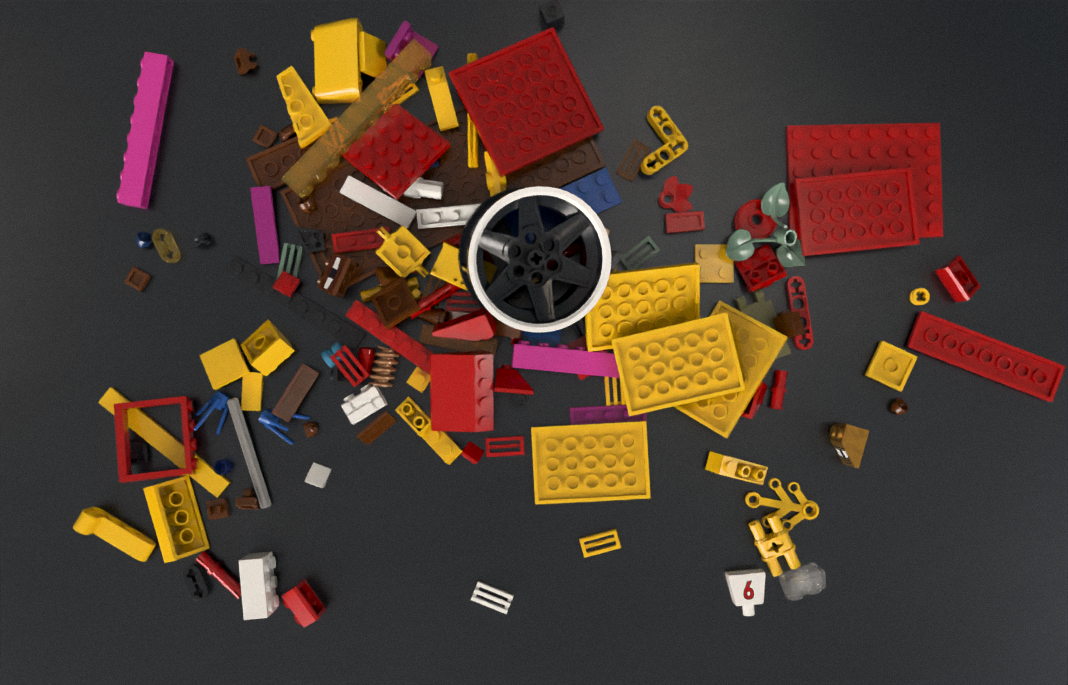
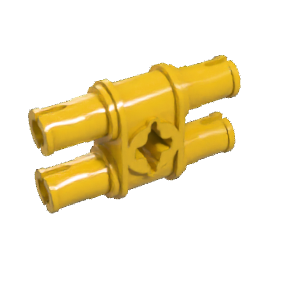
M777 512L767 515V520L773 531L769 534H765L759 520L751 521L748 524L755 538L754 545L757 546L761 554V560L767 563L773 577L783 573L777 557L781 555L785 556L790 569H797L801 566L795 552L796 545L788 534L789 530L783 527Z

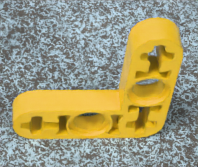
M653 106L648 111L647 120L665 145L648 155L641 162V170L646 175L656 173L688 149L687 140L666 111L660 106ZM653 114H659V117L653 116ZM663 127H669L672 134L666 135ZM676 144H680L682 146L681 148H678L673 152L672 149L676 146ZM660 152H666L669 156V159H662L660 156ZM656 160L657 163L653 167H647V164Z

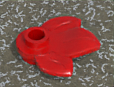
M676 176L668 178L664 183L663 191L658 196L659 205L665 209L672 208L678 213L691 210L692 205L687 199L693 191V186L679 184ZM665 196L670 197L671 201L669 203L664 201Z

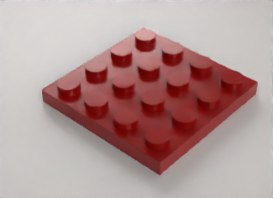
M396 103L342 155L344 159L397 200L451 146L447 140Z

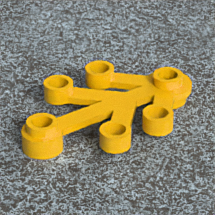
M771 478L768 481V486L775 490L782 501L761 497L756 492H749L745 496L746 504L752 508H757L759 505L780 508L776 511L779 518H782L791 511L798 512L791 519H783L781 521L783 527L785 522H789L790 525L787 528L789 531L804 518L812 520L819 514L818 505L814 501L807 500L801 492L799 484L794 481L787 484V490L794 493L800 504L793 503L781 487L780 480L777 478ZM774 480L778 483L776 487H772ZM792 484L796 485V489L794 491L790 489ZM755 496V501L751 503L749 498ZM810 506L812 511L807 513L806 508ZM766 515L762 518L761 523L763 526L770 528V524H765V520L767 519Z

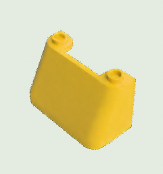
M348 18L315 25L314 30H311L315 57V86L312 87V94L319 104L365 103L364 92H362L363 81L359 71L358 33L363 32V27L358 18Z

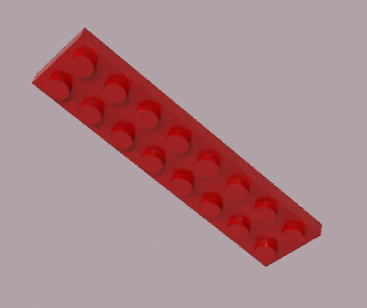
M919 311L906 345L907 348L1048 402H1053L1066 367L924 311Z

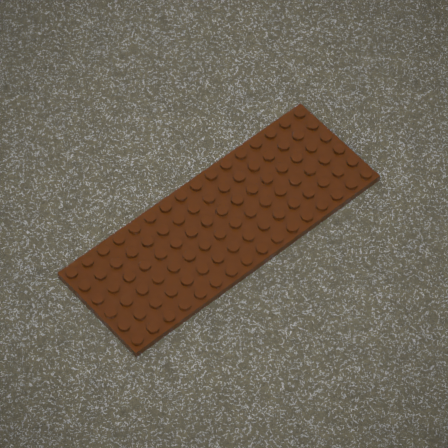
M465 106L455 109L459 127L440 131L437 118L425 123V125L447 140L451 146L437 159L438 167L426 170L420 176L423 180L444 183L442 199L412 198L402 194L396 200L347 160L280 191L296 227L323 231L326 250L309 253L319 276L321 273L324 274L327 268L325 266L326 260L334 252L332 234L380 228L381 226H389L390 232L393 233L401 226L341 194L340 190L348 175L415 211L417 209L481 204L490 197L484 152H487L479 134V166L477 168H470L468 166V112ZM591 136L506 175V190L537 186L560 188L605 167V163ZM311 196L315 207L313 210L309 208V213H305L299 208L297 203L303 198ZM416 214L408 230L427 249H430L461 233L465 225L418 229ZM378 248L338 253L358 263L348 287L375 275L377 267H390L375 253Z

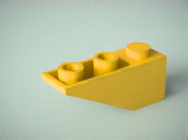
M712 451L709 452L705 470L759 485H763L768 469L767 466Z

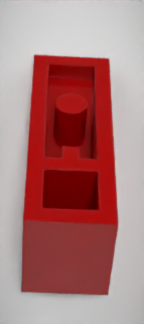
M484 308L435 325L432 335L471 341L488 340L494 336L497 326L491 313Z

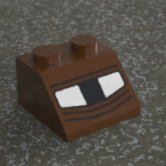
M333 252L332 256H329L326 260L325 266L327 268L324 274L321 273L318 278V288L343 299L358 263Z

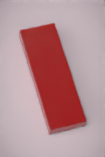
M389 226L383 227L389 234H391ZM380 228L332 234L334 253L379 248L384 242V239L377 233V230H380Z

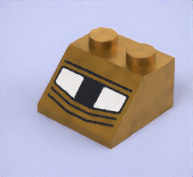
M838 422L832 425L830 441L843 464L859 468L869 430Z

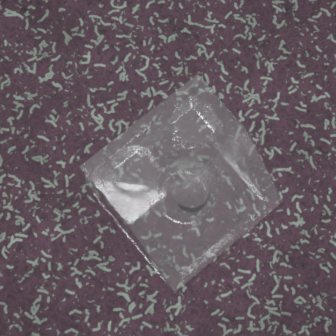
M814 562L800 566L797 569L785 571L778 576L784 596L792 601L800 600L803 598V595L809 593L810 595L818 594L822 589L826 588L825 570Z

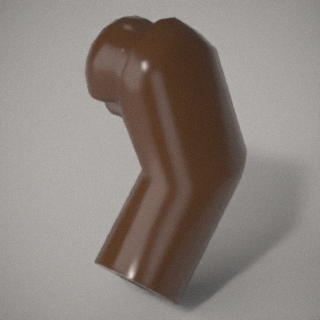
M293 123L281 129L279 134L281 141L285 142L291 139V135L296 134Z

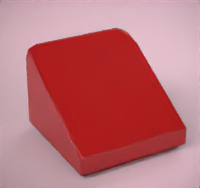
M469 441L461 453L464 458L475 465L484 454V450Z

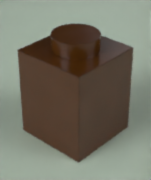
M785 310L779 312L780 316L773 318L776 331L787 336L788 339L805 334L799 312Z

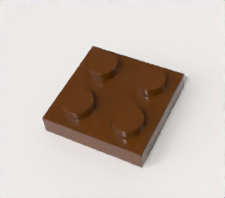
M403 276L370 296L387 329H390L421 309Z

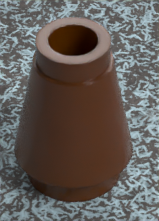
M443 308L426 310L419 314V320L437 325L448 321V311H444Z

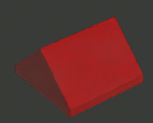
M960 255L935 270V273L955 302L969 300L981 287Z

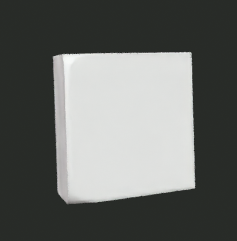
M313 462L305 482L324 488L331 468Z

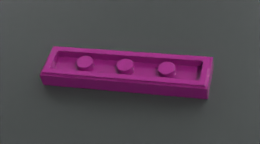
M271 186L252 187L250 190L260 264L280 263Z
M627 405L569 407L570 425L647 422V413L629 416Z

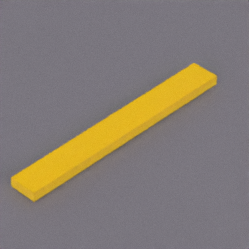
M110 387L98 403L114 415V404L131 401L116 389ZM128 409L129 428L180 469L186 468L184 444L141 409ZM195 454V458H198V469H196V474L189 476L215 497H220L231 482Z

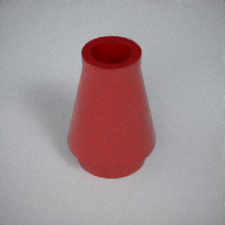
M359 347V352H357L358 360L371 375V369L374 364L373 360H375L376 356L375 348Z

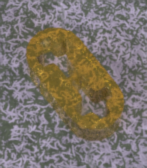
M156 229L152 234V241L160 257L167 263H176L179 261L181 254L171 233L165 229ZM160 234L166 235L164 237V241L166 244H164L163 241L158 240L160 238ZM167 248L170 251L174 252V254H172V259L167 257V255L169 254Z

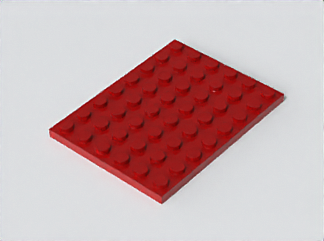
M940 123L790 125L786 127L787 184L790 200L788 224L789 229L797 233L799 240L800 232L794 186L795 179L911 167L919 238L943 237Z

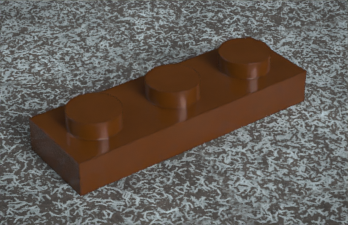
M302 363L271 413L289 423L319 373Z

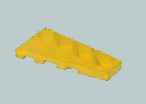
M291 65L276 77L283 98L286 101L287 110L291 116L299 145L303 149L334 126L295 68Z

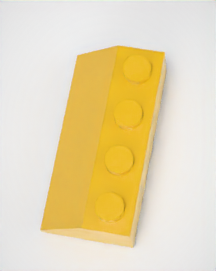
M189 475L143 488L165 563L176 561L210 548Z

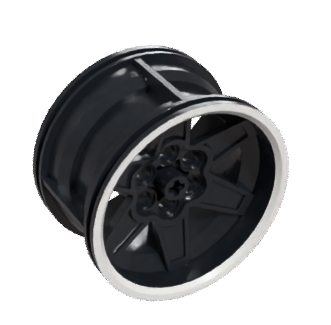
M519 187L504 190L489 197L471 214L459 240L458 264L462 280L470 295L482 308H486L498 320L523 331L550 332L577 322L599 301L610 275L611 247L601 220L593 209L577 196L552 187ZM538 206L549 208L566 220L544 232ZM518 209L517 237L491 231L502 217ZM529 232L534 236L531 243H527L525 240V236ZM576 238H578L580 245V264L562 254ZM549 239L552 242V247L549 250H545L544 242ZM513 245H516L519 249L516 256H511L510 248ZM484 250L507 262V265L491 284H489L484 271ZM534 254H535V255H536L535 261H531L530 259H531L532 257H534ZM553 259L555 266L553 269L548 270L547 262ZM520 265L522 271L520 275L515 276L513 268ZM538 272L540 279L538 282L533 283L531 279L532 274ZM552 280L572 283L570 289L561 298L553 302ZM526 285L533 308L513 306L506 303L503 299L521 286Z

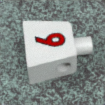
M762 569L725 572L733 603L736 606H742L744 616L755 615L754 605L763 604L765 572Z

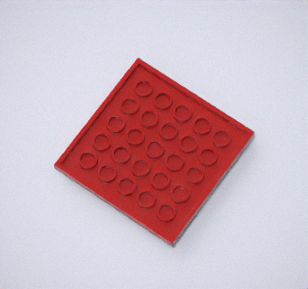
M553 27L449 72V76L500 178L594 136L605 129Z

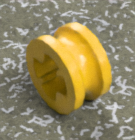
M917 288L911 291L909 298L914 305H924L929 301L930 294L925 288ZM918 293H922V294H923V295L921 296V298H922L923 300H918V301H917V297H918L917 294H918Z

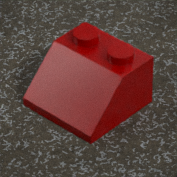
M305 579L281 596L285 607L291 609L294 613L295 621L303 627L318 620L327 610Z

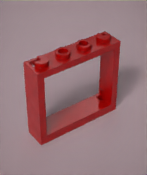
M180 396L114 404L119 482L127 483L196 474L197 464L199 463L194 453V450H197V441L195 438L193 439L195 420L191 416L194 406L189 397ZM181 404L186 468L132 475L127 410Z

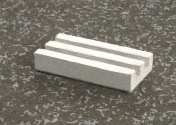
M478 581L471 600L507 614L514 595ZM481 587L496 594H499L501 596H504L508 598V600L505 601L496 596L479 590V588ZM478 594V595H481V596H483V597H485V598H488V599H490V600H493V601H495V602H498V603H500V604H503V605H505V607H502V606H500V605H497V604H495V603H492V602H490V601H487V600H485V599H482V598H480V597H477L476 595Z

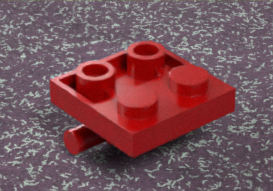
M769 244L755 249L751 257L746 260H734V265L747 284L745 287L748 293L759 288L764 289L772 285V282L787 275L786 270Z

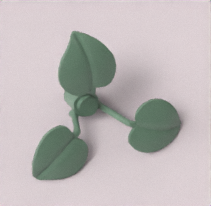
M777 183L770 187L761 201L762 212L765 215H771L772 220L781 226V228L775 231L774 238L751 239V235L747 230L738 229L729 237L726 247L728 258L735 261H743L754 253L753 242H777L781 246L777 248L776 257L782 266L805 265V257L802 256L801 242L797 238V233L794 230L787 229V225L776 218L785 215L789 209L790 200L785 183Z

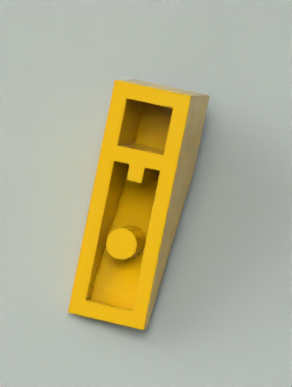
M443 66L425 70L440 131L459 127Z

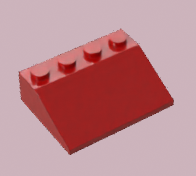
M487 350L430 354L431 431L481 432L494 430L492 353Z

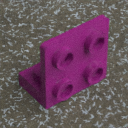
M403 21L384 54L388 61L420 79L439 47L414 32L411 24Z

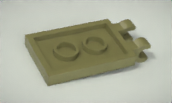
M762 289L752 292L755 299L753 304L747 305L744 296L734 299L739 311L776 330L773 318L777 317L772 301H765ZM787 341L776 359L791 354Z

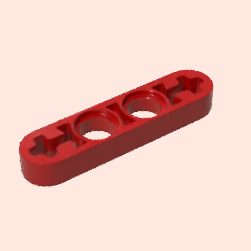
M793 276L785 284L788 307L791 312H799L800 317L805 319L806 324L803 328L807 330V333L803 334L804 339H808V343H805V347L799 343V340H802V335L793 337V340L798 349L807 350L813 345V334L806 288L801 277ZM795 280L796 283H799V286L796 287L797 293L801 292V295L792 297V294L795 293V288L791 287V283ZM796 298L801 299L803 302V306L800 309H796L793 306V301Z

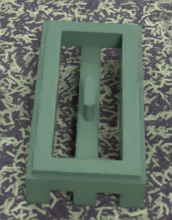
M648 235L624 254L619 261L627 270L638 269L657 254L660 249ZM647 241L650 243L646 248H644L641 252H639L628 262L625 261V259L628 256H630L633 252H635ZM652 247L655 249L633 268L629 266Z
M284 243L277 279L285 269L289 248L291 250L286 272L291 273L295 249H297L298 254L293 276L298 278L304 251L303 246Z

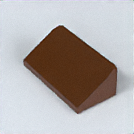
M386 410L361 430L356 437L369 445L396 423L397 420L389 410Z

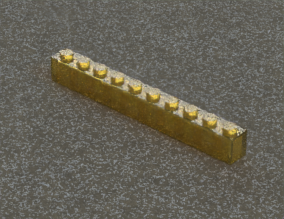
M413 39L281 180L301 198L308 196L313 191V186L325 179L327 176L326 172L339 164L342 154H346L349 148L353 146L352 144L357 139L360 140L366 133V130L379 121V116L383 112L386 113L393 105L392 102L404 95L406 87L409 84L413 85L417 81L418 75L422 70L425 71L431 66V54Z

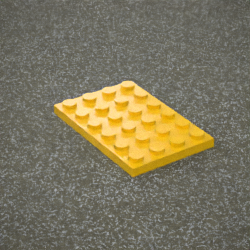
M694 262L610 272L602 296L596 305L585 315L587 351L613 349L611 342L613 339L700 319V264Z
M719 300L710 316L723 313L728 315L745 390L673 407L723 437L728 438L788 337Z
M727 313L611 340L629 416L745 390Z
M646 421L531 427L535 505L651 498Z

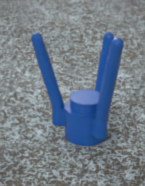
M219 390L217 393H214L211 399L196 412V416H199L211 405L193 430L197 431L215 408L220 411L224 408L216 431V435H219L229 410L227 400L231 398Z
M274 408L271 410L264 409L259 417V422L293 445L294 442L275 428L277 426L285 431L289 430L288 427L278 422L279 417L271 413ZM297 413L293 415L295 418L310 420V416Z

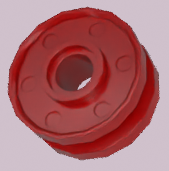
M761 199L748 201L739 207L735 213V229L747 230L751 235V239L766 238L772 234L777 225L772 220L771 215H765L762 212ZM752 216L758 217V225L752 222Z

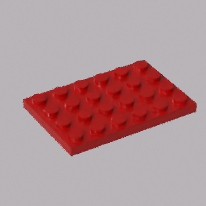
M911 167L794 180L802 256L920 244Z

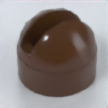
M311 196L305 197L297 203L299 208L305 213H309V208L313 210L315 207Z
M901 398L896 399L891 404V411H895V415H902L909 409L907 403Z
M303 423L307 438L317 434L318 428H315L317 426L316 423Z

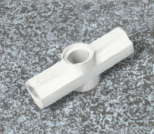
M419 177L403 194L412 198L442 199L444 183L423 180V178Z

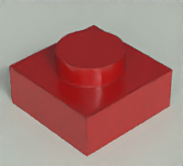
M282 271L273 288L291 298L300 284V279Z

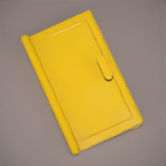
M444 242L430 274L467 290L459 270L458 248ZM483 260L485 275L490 284L498 267Z

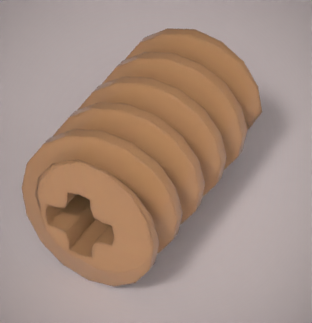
M377 346L381 352H377L375 355L380 359L373 360L378 367L371 369L376 372V375H370V378L375 381L369 384L380 387H392L393 384L388 380L395 379V376L390 374V372H396L397 369L392 365L398 364L394 357H399L400 354L394 349Z

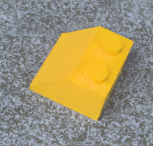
M269 319L240 344L250 364L265 376L273 372L278 365L295 351L287 338Z

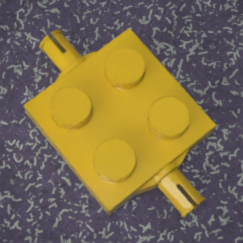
M403 224L391 234L383 226L380 227V230H377V233L384 239V242L375 253L400 277L406 278L415 270L423 278L429 274V271L421 264L431 252Z

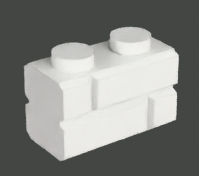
M368 384L360 389L361 393L357 396L353 393L344 398L345 403L341 407L353 425L388 405L378 386Z

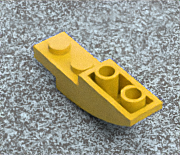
M409 396L395 409L446 464L450 465L463 452L445 431H431V417Z

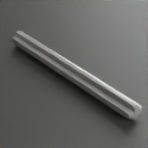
M232 398L227 400V405L260 508H267L272 505L239 400L238 398Z

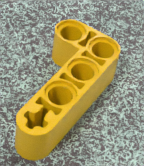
M92 506L83 509L73 525V529L83 535L95 534L142 562L147 561L156 546L154 540L98 507Z

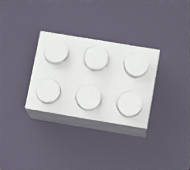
M272 552L250 553L239 560L244 620L268 618L279 606V596L276 595L275 590L278 581L277 576H274L276 559L272 556Z

